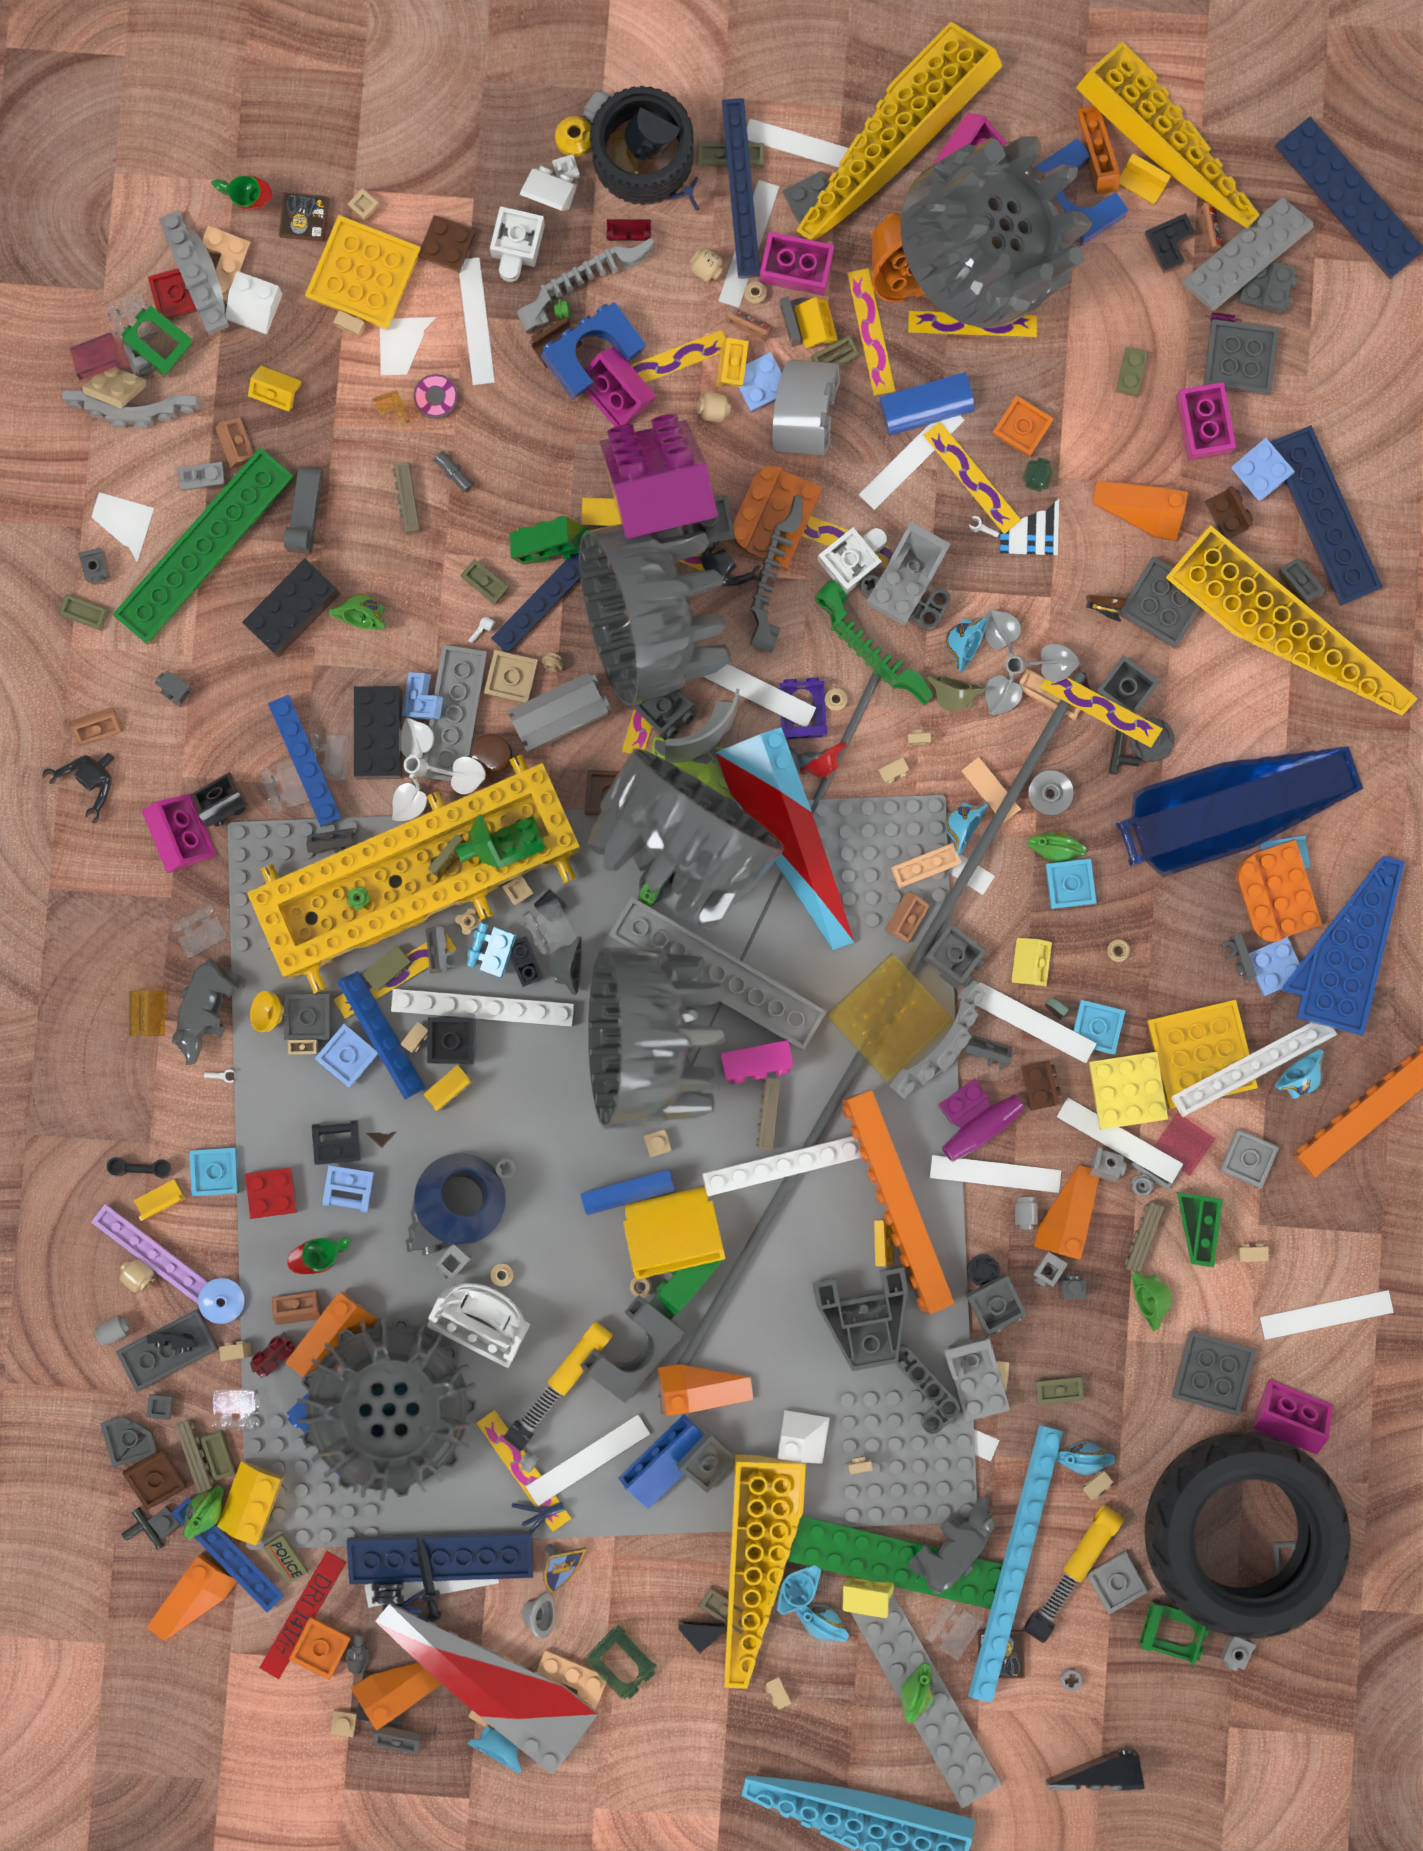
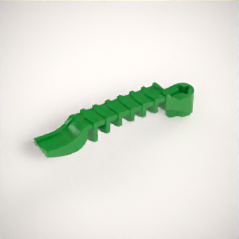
M828 580L814 596V599L820 607L830 614L832 625L830 630L835 631L839 635L838 638L843 639L848 644L847 647L854 649L857 652L856 655L858 657L861 656L865 660V664L867 666L870 665L874 669V673L879 674L885 683H889L893 689L898 688L909 691L925 705L933 696L925 680L919 673L911 669L903 671L898 676L896 673L903 666V661L897 660L890 668L887 665L892 659L890 654L885 655L881 660L878 656L882 649L876 647L872 651L869 647L872 645L873 640L868 638L863 642L861 638L864 635V631L862 629L856 633L852 631L856 623L853 620L849 621V623L844 621L848 612L845 611L843 604L848 599V595L837 582Z

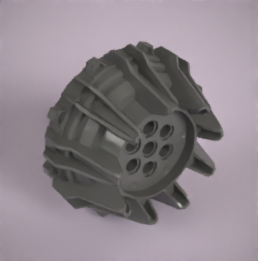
M384 1317L379 1318L380 1327L366 1329L364 1321H361L360 1333L354 1334L348 1329H344L338 1333L339 1344L334 1349L325 1342L324 1346L330 1351L320 1363L314 1358L311 1359L318 1366V1369L315 1373L304 1374L301 1384L309 1392L308 1398H297V1403H306V1418H297V1423H308L309 1428L301 1437L304 1446H316L318 1450L311 1458V1461L314 1463L322 1458L330 1467L324 1473L326 1478L336 1471L339 1474L338 1485L347 1490L355 1483L361 1485V1498H365L367 1488L381 1490L380 1500L384 1501L387 1489H393L398 1497L408 1496L410 1485L418 1483L423 1493L426 1492L422 1481L434 1474L442 1482L443 1478L438 1469L442 1465L452 1468L459 1461L454 1451L457 1445L468 1449L470 1447L469 1444L461 1441L465 1428L468 1427L476 1430L477 1426L466 1422L467 1415L476 1411V1401L467 1397L466 1391L476 1387V1384L473 1382L465 1385L461 1372L468 1369L469 1365L465 1364L456 1367L454 1361L458 1351L453 1345L442 1348L438 1346L443 1335L438 1333L434 1340L422 1334L426 1326L422 1323L417 1331L413 1332L410 1331L408 1322L405 1319L397 1318L391 1327H386ZM398 1382H404L407 1386V1390L403 1395H397L394 1392V1387ZM374 1383H381L384 1388L382 1394L378 1396L372 1395L370 1391L371 1386ZM411 1402L417 1403L419 1407L415 1415H408L406 1412V1406ZM367 1403L371 1405L372 1412L364 1417L359 1414V1407ZM386 1403L395 1405V1412L390 1416L384 1415L382 1411ZM399 1423H404L407 1426V1432L403 1436H397L394 1432L395 1426ZM375 1424H381L384 1428L382 1435L378 1437L371 1434V1427Z

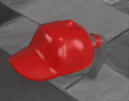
M841 742L820 753L805 752L798 754L793 748L789 747L798 775L810 773L816 777H829V774L838 769V754L847 747V743Z

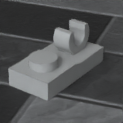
M222 462L178 468L181 491L226 486Z

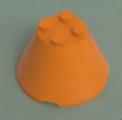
M895 212L890 213L870 233L872 239V286L876 294L885 301L905 302L904 298L913 295L917 298L925 293L915 280L904 254L901 239V215Z

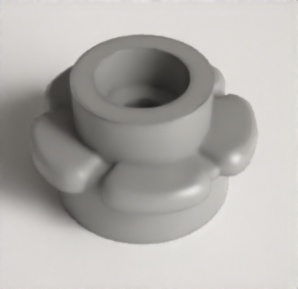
M1146 1174L1135 1176L1132 1180V1190L1137 1195L1147 1196L1154 1188V1182Z
M535 1451L532 1454L527 1452L519 1462L522 1464L521 1470L530 1473L539 1462L540 1458L535 1455Z

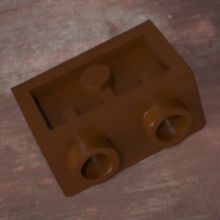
M567 317L556 319L550 324L551 327L545 331L540 330L531 337V348L545 369L548 366L541 358L544 350L543 347L552 340L557 342L562 338L561 334L572 328ZM581 340L576 344V348L582 345Z
M1233 486L1205 501L1219 531L1228 540L1249 530L1253 525V517L1248 509L1245 510L1242 504L1243 498L1240 492L1235 490Z
M1050 1061L1021 1066L1030 1111L1059 1105L1062 1095L1059 1086L1056 1087L1054 1078H1057L1055 1065H1051Z

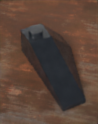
M1130 1747L1119 1748L1117 1752L1108 1753L1046 1779V1785L1049 1790H1079L1081 1786L1100 1791V1788L1104 1786L1113 1787V1791L1145 1789L1140 1757L1136 1750Z

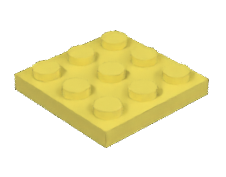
M1157 1052L1089 1062L1099 1130L1168 1119Z

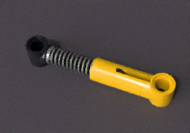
M595 1320L579 1343L547 1381L549 1387H545L546 1391L540 1394L541 1397H538V1401L535 1400L536 1403L532 1404L531 1410H527L526 1416L516 1420L502 1438L521 1452L533 1437V1431L538 1426L537 1423H540V1420H543L542 1417L548 1414L550 1407L556 1404L555 1401H558V1398L561 1397L560 1395L565 1396L584 1372L580 1364L594 1348L601 1351L613 1334Z
M1105 1504L1100 1507L1093 1518L1092 1525L1062 1569L1064 1571V1576H1061L1062 1580L1059 1579L1060 1583H1057L1058 1586H1054L1055 1590H1052L1053 1593H1050L1051 1597H1048L1049 1600H1045L1047 1603L1043 1604L1044 1607L1030 1615L1023 1631L1041 1643L1046 1642L1055 1627L1053 1621L1055 1616H1057L1056 1613H1060L1059 1609L1061 1610V1606H1064L1063 1602L1066 1603L1065 1599H1069L1070 1592H1073L1072 1588L1075 1589L1074 1585H1077V1582L1082 1583L1111 1536H1114L1124 1521L1122 1515Z

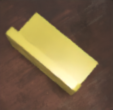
M1017 938L1012 983L1047 987L1052 942L1040 939Z
M849 1576L843 1586V1610L887 1618L889 1615V1599L894 1592V1583L873 1582Z

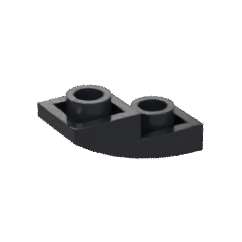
M527 936L515 940L510 957L522 987L544 979Z
M159 1332L146 1335L147 1344L154 1343L155 1347L169 1345L168 1341H170L171 1350L178 1349L179 1353L193 1351L192 1347L199 1345L198 1340L177 1333Z

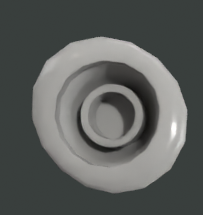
M544 1592L538 1598H531L524 1604L522 1619L524 1624L531 1629L537 1638L543 1639L550 1635L555 1624V1604L550 1593Z

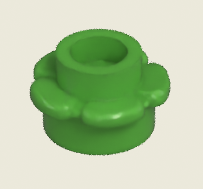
M559 299L558 304L554 305L556 318L560 317L563 319L567 317L569 319L568 300L562 301Z
M363 887L352 888L348 892L347 902L355 909H363L370 901V896Z

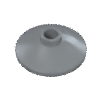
M1049 770L1039 773L1031 781L1028 795L1032 806L1038 812L1045 815H1057L1064 812L1070 806L1074 791L1071 781L1064 774ZM1047 790H1052L1054 792V796L1052 798L1046 796Z

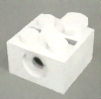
M500 206L490 252L493 258L501 259L499 273L503 280L507 282L516 281L520 276L522 264L535 267L545 228L544 216Z
M851 528L820 553L817 561L847 594L859 585L865 576L871 575L880 568L882 561L876 554L885 547L886 535L881 529L875 528L861 537L854 528Z

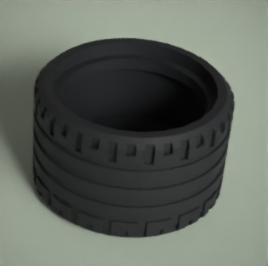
M633 86L629 89H622V91L614 93L612 97L610 96L607 98V101L602 103L601 108L597 110L593 118V125H591L590 129L593 166L596 174H598L599 181L605 189L608 188L609 192L618 199L622 198L625 202H632V204H654V202H661L664 199L670 198V195L675 194L682 188L683 182L687 181L694 162L693 126L686 109L670 93L651 86ZM640 107L681 128L676 136L679 147L674 158L667 166L650 174H634L619 168L606 151L607 143L612 133L618 126L631 120Z

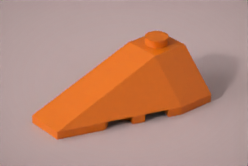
M1096 481L1092 503L1114 516H1119L1128 521L1134 527H1139L1152 537L1176 541L1184 516L1188 492L1162 487Z
M1081 1165L1077 1166L1063 1190L1040 1222L1033 1247L1081 1260L1099 1182L1098 1177L1089 1175L1090 1168Z
M340 1291L286 1361V1364L304 1377V1374H309L318 1368L311 1359L314 1358L320 1363L330 1351L324 1346L325 1342L334 1349L339 1344V1332L348 1329L354 1334L360 1333L361 1321H364L366 1329L372 1328L378 1318L347 1293Z
M683 1364L657 1367L662 1409L666 1416L753 1400L751 1377Z
M202 1552L182 1576L146 1628L163 1641H166L224 1600L237 1581L222 1566Z
M415 1662L410 1665L369 1675L351 1687V1690L374 1728L378 1730L435 1690L441 1683L422 1665Z

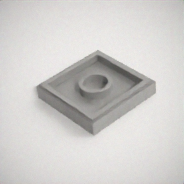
M1236 1129L1219 1171L1262 1189L1279 1147Z
M1125 1550L1092 1568L1087 1574L1108 1614L1115 1612L1149 1592Z

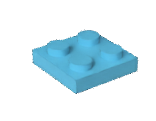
M1091 859L1045 864L1051 909L1097 903Z
M1080 1000L1073 1031L1095 1042L1094 1050L1115 1055L1125 1010Z
M236 1148L189 1151L192 1196L239 1193Z

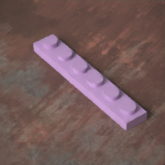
M104 1204L91 1223L198 1304L199 1294L209 1281L111 1206Z

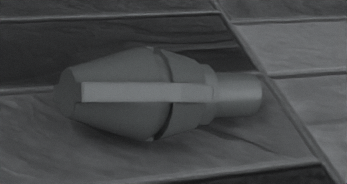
M355 1633L354 1643L352 1647H348L346 1661L349 1673H363L369 1660L368 1648H365V1644H363L364 1633Z

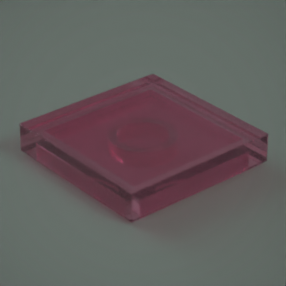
M112 332L70 347L79 380L121 365Z
M1176 1113L1153 1147L1181 1162L1183 1165L1180 1170L1190 1176L1215 1138L1185 1117L1182 1118L1181 1114Z

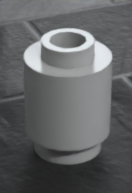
M603 90L601 92L595 91L583 108V118L593 125V118L597 110L601 108L602 103L607 101L610 95Z
M1035 1197L1017 1198V1203H1015V1225H1019L1020 1230H1034L1033 1225H1038V1203H1035Z
M117 1315L99 1324L98 1328L94 1329V1333L100 1345H110L128 1336V1330L131 1327L126 1317L122 1318L120 1315Z

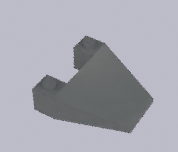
M902 1266L879 1270L883 1293L839 1300L835 1278L812 1282L816 1305L852 1371L898 1363L908 1293L904 1267Z

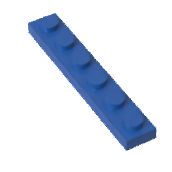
M288 694L268 703L320 827L342 819L290 695Z
M359 971L340 979L337 982L403 1098L406 1100L423 1091L426 1087Z
M189 1497L171 1513L183 1527L187 1506L191 1501ZM216 1525L194 1537L266 1613L284 1597Z

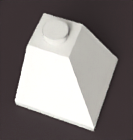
M784 1410L777 1458L800 1463H823L830 1417Z

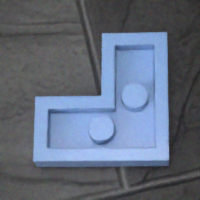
M409 672L402 717L440 720L443 697L428 695L430 674Z

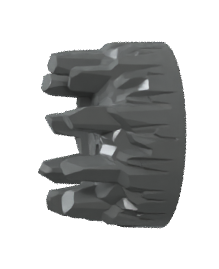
M1022 136L1004 145H1001L994 138H989L976 146L968 144L923 171L914 180L906 194L901 213V239L908 266L927 297L944 313L957 321L979 328H997L1011 324L1039 307L1045 299L1067 284L1072 270L1085 261L1082 249L1077 245L1071 244L1090 230L1092 221L1082 212L1070 211L1065 213L1062 205L1055 198L1060 191L1077 177L1078 169L1075 166L1062 164L1046 173H1042L1040 170L1031 167L1041 152V144L1037 136Z
M622 524L585 531L582 535L579 547L580 577L590 629L607 678L616 695L627 706L663 697L674 690L683 688L686 682L715 673L731 662L730 652L725 644L694 647L697 642L721 634L726 626L725 620L719 613L693 617V611L690 609V597L720 587L723 584L722 576L715 570L681 575L676 568L677 561L699 555L708 548L709 541L705 532L683 534L682 526L626 539Z
M639 748L632 750L600 803L601 813L591 830L587 843L595 853L604 855L603 867L606 870L617 872L632 857L640 872L649 868L645 880L652 894H655L674 871L672 888L677 895H681L675 907L676 916L690 920L693 919L701 908L698 924L710 930H713L726 916L742 893L751 892L757 887L784 850L783 844L775 835L728 798L674 764Z
M603 947L598 952L593 968L589 997L588 1053L593 1101L598 1120L603 1128L619 1129L659 1126L662 1121L697 1118L714 1112L715 1101L713 1094L703 1093V1090H709L716 1085L717 1080L714 1070L708 1067L690 1066L691 1063L687 1056L688 1048L719 1045L726 1042L725 1035L718 1027L686 1025L694 1022L699 1014L698 1010L690 1006L711 1005L724 997L721 984L703 982L702 958L691 955L666 954L662 949Z

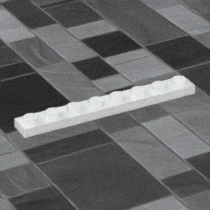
M393 989L391 1012L572 1027L574 1004Z
M1311 1022L1173 1095L1171 1099L1183 1118L1335 1037L1337 1033L1334 1028Z
M848 1136L702 1173L706 1194L711 1196L860 1158L858 1152L860 1146L858 1140Z

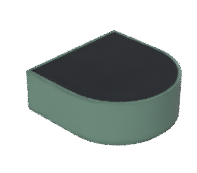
M1049 998L1044 1004L1060 1020L1068 1012V1008L1055 998Z

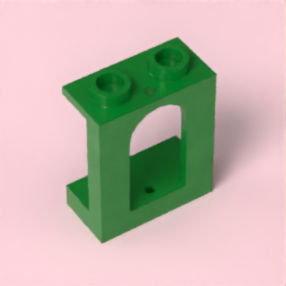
M150 305L147 310L142 308L135 317L138 321L133 327L128 325L121 335L124 338L121 344L124 345L126 343L157 368V373L165 378L192 345L193 339ZM144 321L155 323L179 343L166 360L138 337L137 329Z
M1151 1600L1138 1645L1143 1650L1157 1651L1189 1661L1192 1665H1195L1196 1660H1200L1202 1656V1639L1207 1637L1209 1629L1189 1618L1180 1609ZM1160 1617H1167L1190 1625L1194 1630L1193 1641L1189 1645L1180 1646L1155 1638Z

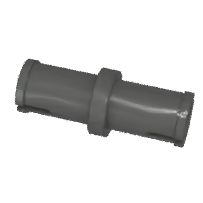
M441 451L433 459L446 473L447 479H451L463 493L467 492L474 485L461 471V466L459 464L456 465L444 451Z

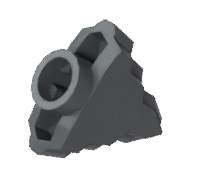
M413 1201L411 1210L413 1223L408 1228L407 1252L421 1250L423 1256L441 1251L439 1245L445 1242L436 1239V1237L424 1229L416 1215Z

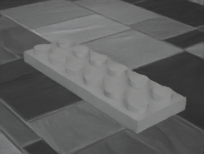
M1282 197L1248 228L1241 231L1182 281L1183 287L1213 312L1313 228V222Z
M449 645L442 646L434 696L443 697L440 720L430 719L429 727L434 733V744L429 752L424 753L423 757L429 766L453 772L455 760L461 757H470L487 651ZM430 770L424 776H421V778L451 782L453 777Z

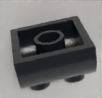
M640 107L626 127L625 141L636 159L641 161L651 160L662 155L676 138L681 128Z
M230 772L191 794L198 815L207 827L212 825L216 827L221 826L225 823L226 817L231 814H242L246 809L245 806L248 805L242 790Z

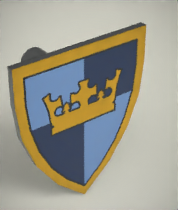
M548 1544L545 1547V1551L549 1555L543 1570V1581L546 1588L552 1594L561 1588L575 1573L584 1557L586 1548L559 1553L552 1544Z

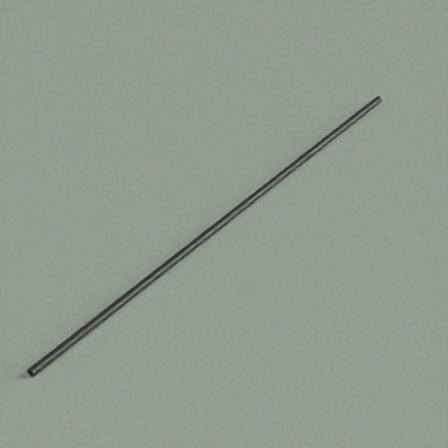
M1077 671L1073 681L1083 685L1087 676ZM1060 700L802 1148L817 1145L1071 704ZM799 1174L784 1177L677 1364L689 1366Z

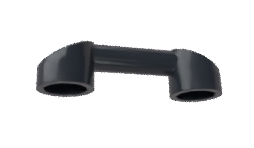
M114 1157L108 1161L107 1171L116 1177L123 1176L126 1173L154 1174L158 1178L164 1179L170 1175L171 1165L163 1159L155 1161L153 1165L127 1164L121 1158Z

